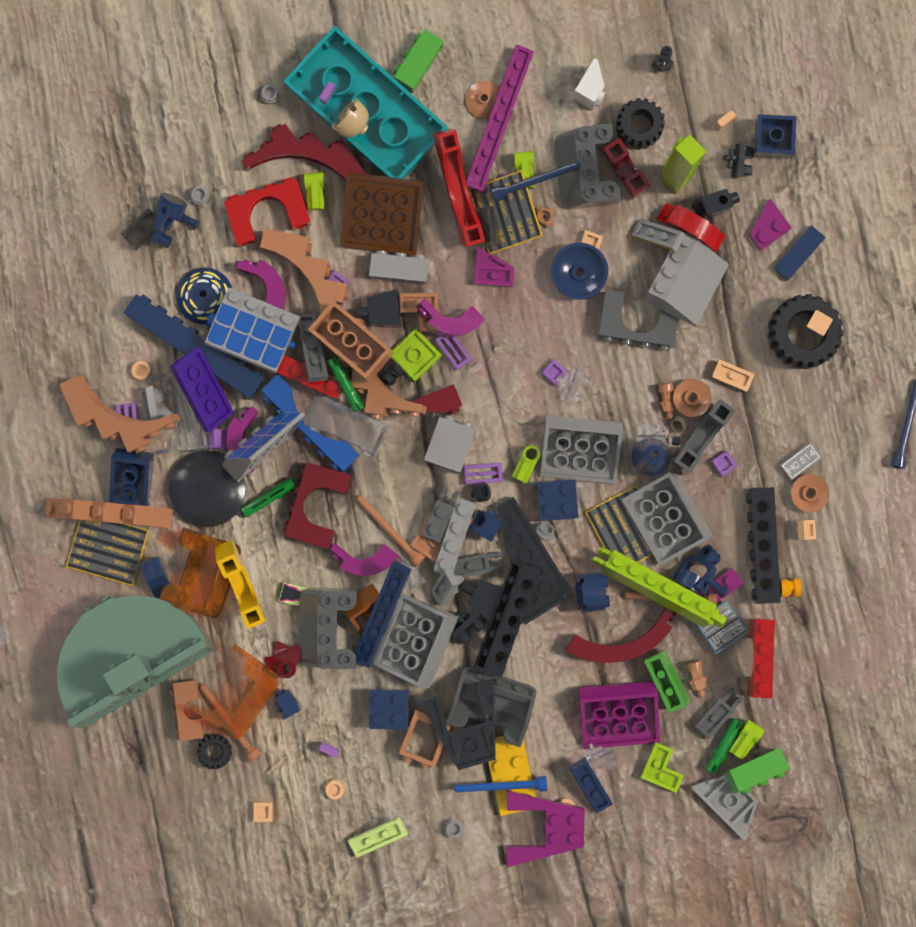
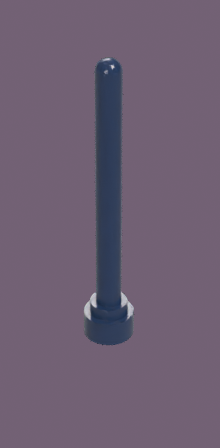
M574 162L506 187H499V185L492 187V194L496 202L504 200L503 198L507 194L575 171L581 167V164Z
M916 380L914 381L897 455H894V458L891 459L890 466L898 469H905L907 464L904 455L916 410Z

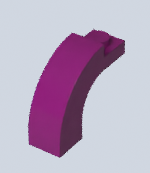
M260 259L257 266H254L255 263L250 260L238 261L236 266L238 271L256 276L265 282L267 287L265 302L285 310L286 289L277 271Z
M426 298L415 306L418 309L419 315L428 320L423 326L430 332L442 337L454 338L463 336L476 329L485 321L483 316L473 306L469 307L457 318H447L441 315Z
M253 406L243 411L240 416L242 417L241 421L235 417L232 419L227 431L228 452L230 450L236 451L239 448L237 445L244 439L247 428L259 414V411ZM255 468L252 469L247 475L250 476L252 472L255 470Z
M336 543L330 548L333 551L331 555L339 562L342 559L344 560L340 568L359 576L379 574L388 569L392 562L396 561L399 557L385 544L374 556L368 559H356Z

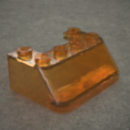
M183 527L179 543L183 548L189 549L190 552L179 586L166 585L159 599L182 610L212 618L218 617L223 610L231 584L228 577L224 579L216 562L215 547L227 541ZM235 544L237 551L240 555L241 549L239 545Z

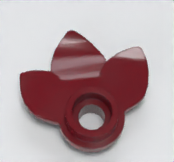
M277 641L274 645L273 656L266 657L265 663L271 671L278 672L282 678H291L295 675L296 665L301 659L300 648L298 645H293L289 648L283 642ZM286 665L290 667L289 672L285 670Z

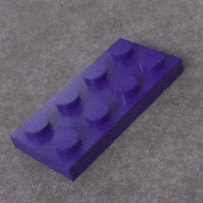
M200 346L194 347L169 366L204 433L211 432L234 413Z

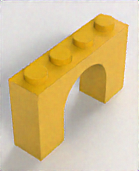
M233 540L216 546V562L224 579L227 577L238 601L240 614L247 629L264 623L265 616L262 603Z

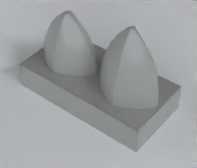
M153 386L144 387L140 390L145 420H156L173 414L169 409L156 407V404L162 402L167 396L162 390L153 388Z
M450 568L443 570L431 590L439 607L445 606L450 597L461 590L458 585L465 579L463 576L454 575Z

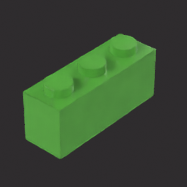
M426 29L423 30L422 34L419 32L413 41L415 43L413 48H408L403 56L404 62L402 65L398 64L393 72L395 75L394 79L413 93L444 46L442 39Z
M666 649L648 656L644 662L668 712L671 713L687 706L690 699Z
M777 748L726 771L724 774L733 793L740 792L741 795L752 791L751 787L754 785L761 787L769 783L767 779L774 777L776 780L785 776L784 772L790 768L781 749Z

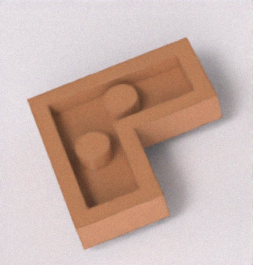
M438 293L400 294V313H418V309L415 306L424 298L438 311ZM419 315L420 332H430L423 326L428 320Z

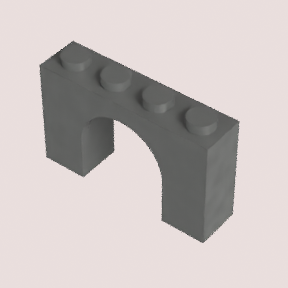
M605 290L598 337H602V341L613 342V339L621 340L620 343L632 345V342L640 343L639 346L651 348V345L658 346L659 350L665 351L675 347L679 318L659 310L658 322L651 331L646 333L633 332L626 327L622 319L625 292Z
M721 399L715 402L670 465L684 475L691 473L702 458L701 455L719 430L727 424L736 410Z

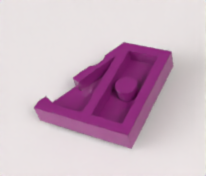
M771 199L767 201L750 234V238L760 251L792 229Z
M477 247L474 285L513 287L514 267Z

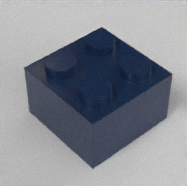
M758 114L755 119L754 157L791 159L795 155L797 116Z
M576 480L536 483L539 522L579 518Z
M370 689L369 729H408L409 689Z

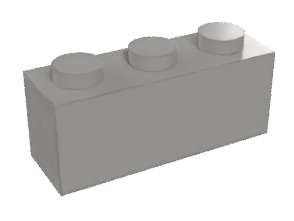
M376 251V253L371 254L369 272L371 279L427 284L429 259H425V256L414 255V257H406L405 253L387 255L388 252Z

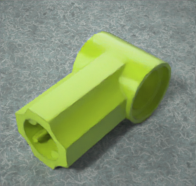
M533 151L514 153L515 170L517 172L522 170L525 180L534 177ZM535 185L529 186L528 190L535 188Z
M304 173L308 211L324 210V173Z
M531 445L523 450L512 475L513 478L527 484L540 457V451L536 446ZM531 448L537 452V456L533 460L526 457V451Z
M747 719L729 752L744 760L752 746L760 740L765 730Z

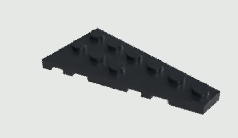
M511 497L497 506L500 521L503 522L501 527L510 563L512 559L530 563L541 569L523 617L524 624L526 625L574 594L515 498Z

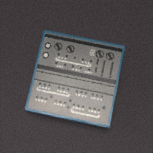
M727 600L716 607L720 610L719 614L727 618L723 628L714 624L712 626L707 625V627L696 624L716 654L748 633Z

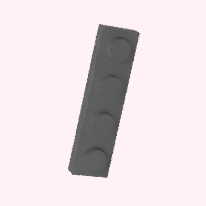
M315 313L297 315L300 316L298 333L308 382L327 381L328 374L321 341L308 330L316 321Z

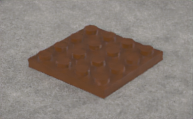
M347 172L340 246L416 255L424 181Z

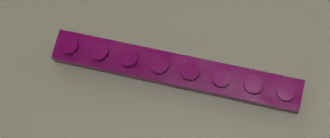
M518 44L515 45L466 178L467 187L479 192H483L534 53V51Z

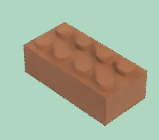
M334 300L308 329L311 334L368 382L374 378L394 354L386 344Z

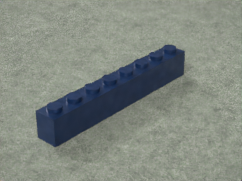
M137 294L134 296L123 312L126 316L184 355L194 347L200 346L214 375L251 400L264 383V380L261 378L263 374L254 368L250 371L245 367L247 364L239 358L235 361L229 357V354L205 345L207 337L203 339L198 336L199 331L193 327L186 328L183 326L184 321L175 315L173 318L166 314L168 311L160 305L155 307L151 304L152 300L144 294L141 297Z

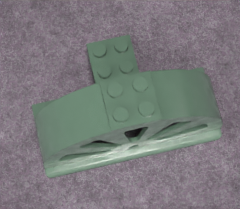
M134 595L119 598L107 596L100 600V605L95 608L91 606L83 611L84 614L80 616V620L72 628L62 646L57 667L59 696L69 717L67 722L70 727H88L216 650L203 627L183 609L164 600L149 596Z

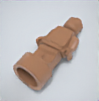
M673 383L658 384V390L662 394V402H659V404L662 406L663 412H667L666 418L672 420L674 418L672 411L676 409L673 402Z
M701 660L687 662V669L690 671L692 678L688 682L692 689L697 691L698 697L702 698L705 696L703 689L707 686V676L703 677L701 671L703 668Z

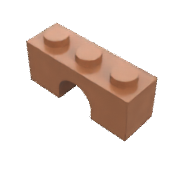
M198 680L173 683V687H170L171 698H175L173 716L177 718L178 725L175 726L176 737H179L180 741L204 738L203 718H191L186 711V706L191 700L200 699Z

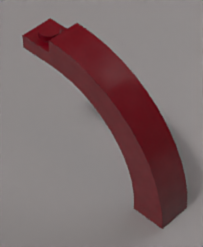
M665 607L655 624L642 636L630 642L619 645H600L589 642L575 634L565 651L584 660L599 663H617L634 659L653 649L668 635L673 627L667 624V621L671 622L676 612Z

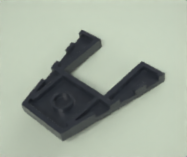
M494 679L475 684L484 722L453 731H447L438 695L419 700L458 770L496 760Z

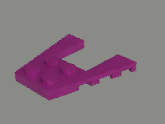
M507 790V811L545 810V845L506 846L507 867L584 847V807L563 802L558 803L546 798H537L529 794Z

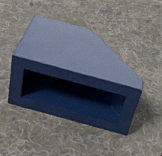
M155 557L139 564L155 598L161 599L175 593L160 557Z

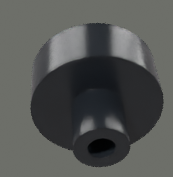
M485 482L475 484L473 491H471V497L475 498L478 502L488 501L491 497L488 484Z

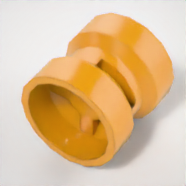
M794 578L789 581L787 579H780L781 598H787L788 596L801 597L800 578Z

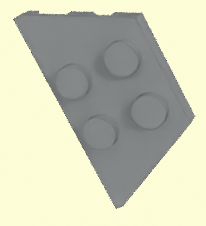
M725 775L691 786L744 841L747 839L754 811L758 805V800L750 792L741 795L740 792L734 794Z

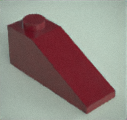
M454 384L411 401L426 406V413H449V415L460 412L459 408L463 406Z

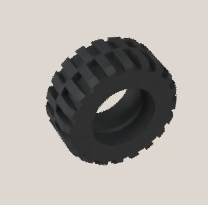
M806 294L805 296L797 295L783 302L773 312L767 327L769 329L767 339H770L771 344L769 346L771 350L775 351V356L778 359H782L783 363L787 366L792 365L796 369H810L828 361L842 343L841 337L844 330H841L843 322L842 319L838 318L839 312L837 309L834 310L829 301L825 302L822 297H813L812 294ZM815 310H818L833 319L820 343L812 349H800L789 339L788 325L798 315L807 314L812 316Z

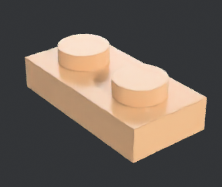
M719 359L711 378L747 392L755 374Z

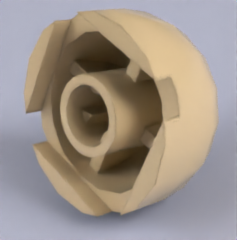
M355 99L338 115L339 122L336 123L334 121L332 129L343 137L351 138L358 134L363 135L369 127L366 125L369 120V113L366 107L358 99Z

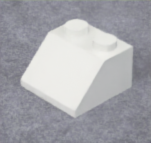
M596 58L593 59L575 89L573 96L574 100L591 110L595 106L599 107L605 95L603 92L604 82L599 62Z

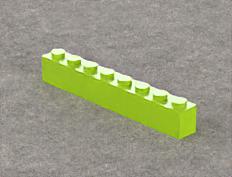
M690 134L686 138L682 136L674 144L675 146L672 148L673 150L670 152L671 154L668 156L669 158L661 171L663 174L660 179L675 194L690 182L707 152Z

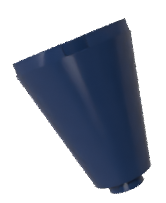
M645 438L634 446L631 460L639 473L646 476H656L667 468L670 461V453L668 447L661 440ZM651 452L656 454V458L651 456Z

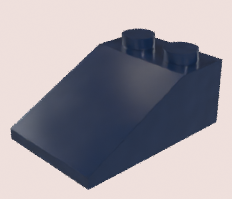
M116 448L111 456L109 503L148 506L154 468V453H128L127 449Z

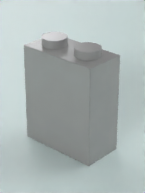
M444 415L443 418L439 417L424 461L461 474L476 429L472 428L473 425L462 421V424L454 422L455 418Z

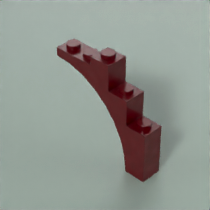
M278 124L272 128L270 137L273 141H266L260 146V150L255 153L253 151L248 153L244 157L245 160L242 161L247 171L260 164L273 160L287 158L305 159L332 170L345 182L347 172L366 174L343 140L332 142L328 146L329 149L326 150L314 131L302 135L298 142L286 124L282 126Z

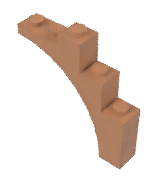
M264 228L260 245L261 250L288 260L304 274L317 295L321 314L333 300L337 304L344 305V300L348 301L350 289H347V284L325 280L326 277L329 278L331 266H328V261L307 257V254H311L313 243H310L309 237Z
M355 318L364 327H366V321L359 318ZM338 357L343 368L352 369L347 363H345L340 357ZM353 369L351 383L354 389H356V393L367 394L365 413L370 414V418L381 419L382 416L388 417V413L401 414V411L408 412L409 416L419 417L420 414L426 415V406L400 398L386 387L377 374L368 382Z
M75 376L59 384L77 426L88 428L96 424L102 439L113 441L121 437L128 453L136 452L138 454L147 450L146 446L152 444L150 439L160 435L159 431L163 429L168 431L176 427L175 423L181 421L178 414H170L156 420H137L123 416L99 400L90 389L84 376Z
M47 498L45 505V517L159 528H171L173 509L52 498Z

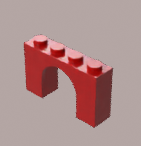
M286 178L277 185L270 183L265 185L264 189L258 191L251 189L246 191L245 195H232L227 197L228 200L224 201L239 248L257 242L251 224V213L254 207L264 200H276L284 205L293 231L311 225L297 178Z
M749 619V638H752L753 668L751 676H747V696L752 698H773L775 620Z

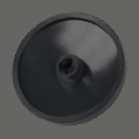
M210 450L192 453L182 459L172 472L169 481L171 503L179 516L193 525L201 527L222 525L231 520L244 503L246 495L245 478L243 477L237 482L222 466L226 460L224 454Z

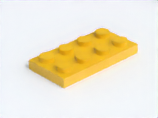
M504 735L495 737L496 760L489 761L493 783L532 780L524 741L521 747H517L507 743L504 740ZM534 788L510 789L512 792L525 793L536 797ZM495 790L500 816L521 812L507 811V790Z

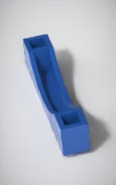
M277 374L261 390L264 393L262 397L269 404L273 402L278 407L276 409L278 413L298 412L293 399L292 388ZM303 419L295 429L296 431L301 429L305 433L303 438L310 445L314 442L319 447L317 451L324 458L328 456L332 460L330 464L337 471L341 469L345 472L360 457L346 441L333 440L320 435L310 428Z

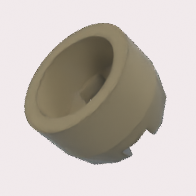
M682 416L675 417L671 421L670 426L674 432L681 433L687 427V420Z

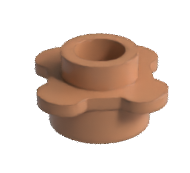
M538 207L536 213L539 225L551 227L553 225L552 217L555 214L552 208L543 209Z

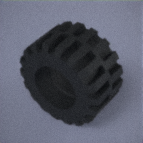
M636 98L635 101H628V104H625L620 110L616 120V131H618V137L622 138V142L629 144L628 147H636L637 150H640L642 147L647 149L650 145L653 146L661 137L665 126L664 113H661L660 106H655L656 103L654 101L650 103L646 98L644 100ZM639 114L646 116L651 122V129L646 133L633 131L629 125V120L632 116Z

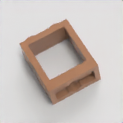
M416 709L399 754L406 761L412 762L414 759L419 761V765L424 768L430 769L431 766L435 768L443 748L441 739L433 760L406 751L417 719L431 724L426 713ZM446 724L447 731L449 732L451 725Z

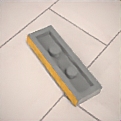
M640 219L632 236L635 239L677 252L685 234L681 231Z

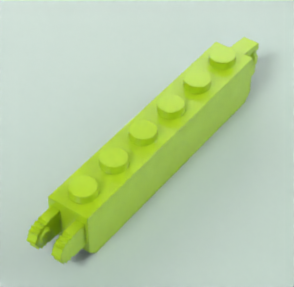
M599 547L598 553L606 557L608 561L606 562L596 556L591 560L595 565L604 569V573L610 578L702 627L714 624L723 628L727 618L719 614L720 610L716 608V604L615 550L611 552L608 549Z

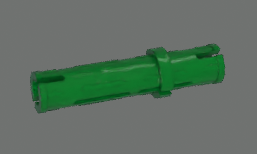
M338 356L328 360L327 363L335 375L333 378L335 381H338L353 413L359 411L358 408H364L347 376L348 372L344 370Z
M289 477L277 486L273 485L271 490L242 507L241 509L245 516L249 518L252 514L276 499L280 500L284 494L296 488L292 479Z
M732 718L717 748L713 749V755L705 767L706 770L716 775L723 759L726 760V754L743 726L742 722Z

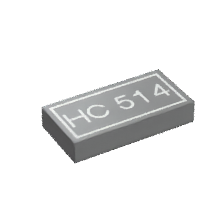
M810 442L779 466L792 481L822 457Z

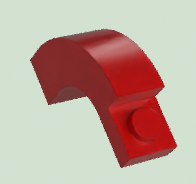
M665 203L657 217L659 222L698 239L714 252H717L726 237L710 222L679 205L674 206Z

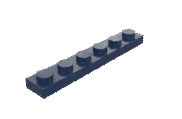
M397 561L391 564L355 650L356 662L367 668L374 661L412 570Z

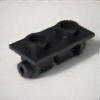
M664 46L661 49L660 55H655L652 66L660 72L670 71L674 62L670 60L673 52L672 48Z

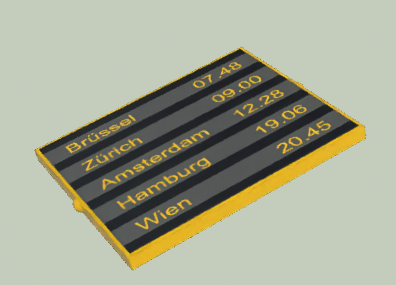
M522 170L486 183L483 192L469 189L489 254L513 246L516 247L521 243L543 236L528 187L507 194L503 198L504 200L498 202L495 201L492 194V187L498 185L499 187H506L525 180Z
M634 486L613 498L610 497L609 500L585 513L605 549L611 552L615 550L636 562H640L653 554L622 501L623 498L638 490L637 486Z
M80 520L76 535L73 538L74 542L66 567L133 586L140 560H142V553L149 530L128 524Z

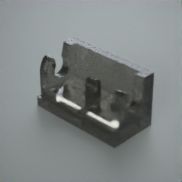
M485 206L483 209H475L485 242L480 243L481 247L488 248L501 245L495 207Z
M147 208L121 233L136 251L152 237L155 231L153 229L156 221L155 214Z

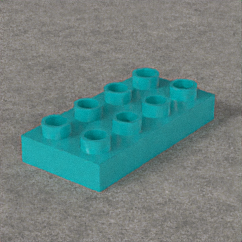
M336 26L323 37L283 81L284 86L331 129L334 121L336 123L339 122L338 115L351 101L354 102L355 99H358L369 113V120L366 124L369 126L363 135L358 134L351 138L338 135L385 177L406 179L435 147L432 134L448 129L446 124ZM331 82L336 86V90L328 104L324 105L320 102L319 96L327 83Z

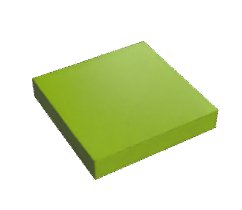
M415 328L392 350L394 354L391 358L416 382L442 357V354Z

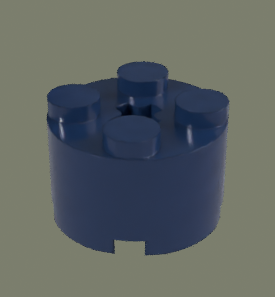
M601 572L578 574L576 578H579V582L575 584L577 604L582 605V609H579L580 613L605 611L606 607H610V599L608 595L606 596L605 589L608 588L607 576H603Z

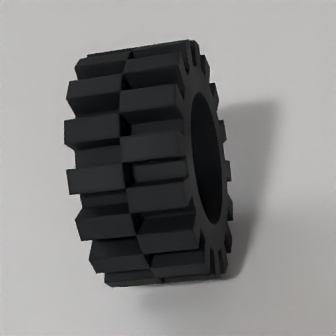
M210 734L199 742L196 756H198V761L202 763L203 767L216 770L224 767L230 761L232 746L223 735ZM212 744L219 745L222 750V754L218 759H211L207 754V749Z

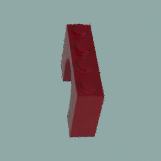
M307 462L306 466L302 465L299 475L302 477L300 484L296 485L294 495H297L295 503L291 502L288 512L291 514L289 521L285 522L283 532H286V537L330 549L336 531L312 524L305 516L304 502L312 491L320 488L347 494L352 476Z

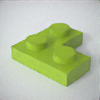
M655 742L640 778L677 793L684 775L667 768L673 749Z

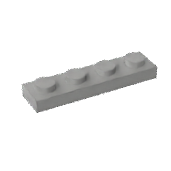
M457 498L435 564V572L442 574L443 570L449 568L454 572L476 503Z

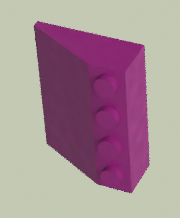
M654 681L578 688L583 749L660 743L658 691Z

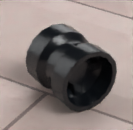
M394 360L388 363L386 369H382L379 372L391 386L396 383L398 377H402L406 373Z

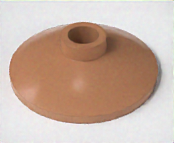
M480 81L473 84L468 89L465 97L468 111L477 118L488 119L499 91L498 86L489 81ZM481 96H487L488 100L482 101Z
M697 379L684 380L676 387L673 394V402L676 409L687 417H697L705 413L710 407L712 399L708 386ZM689 395L695 397L694 402L688 400Z
M803 475L794 482L791 488V498L794 505L804 512H817L829 500V487L817 475ZM807 490L812 491L811 497L806 496Z

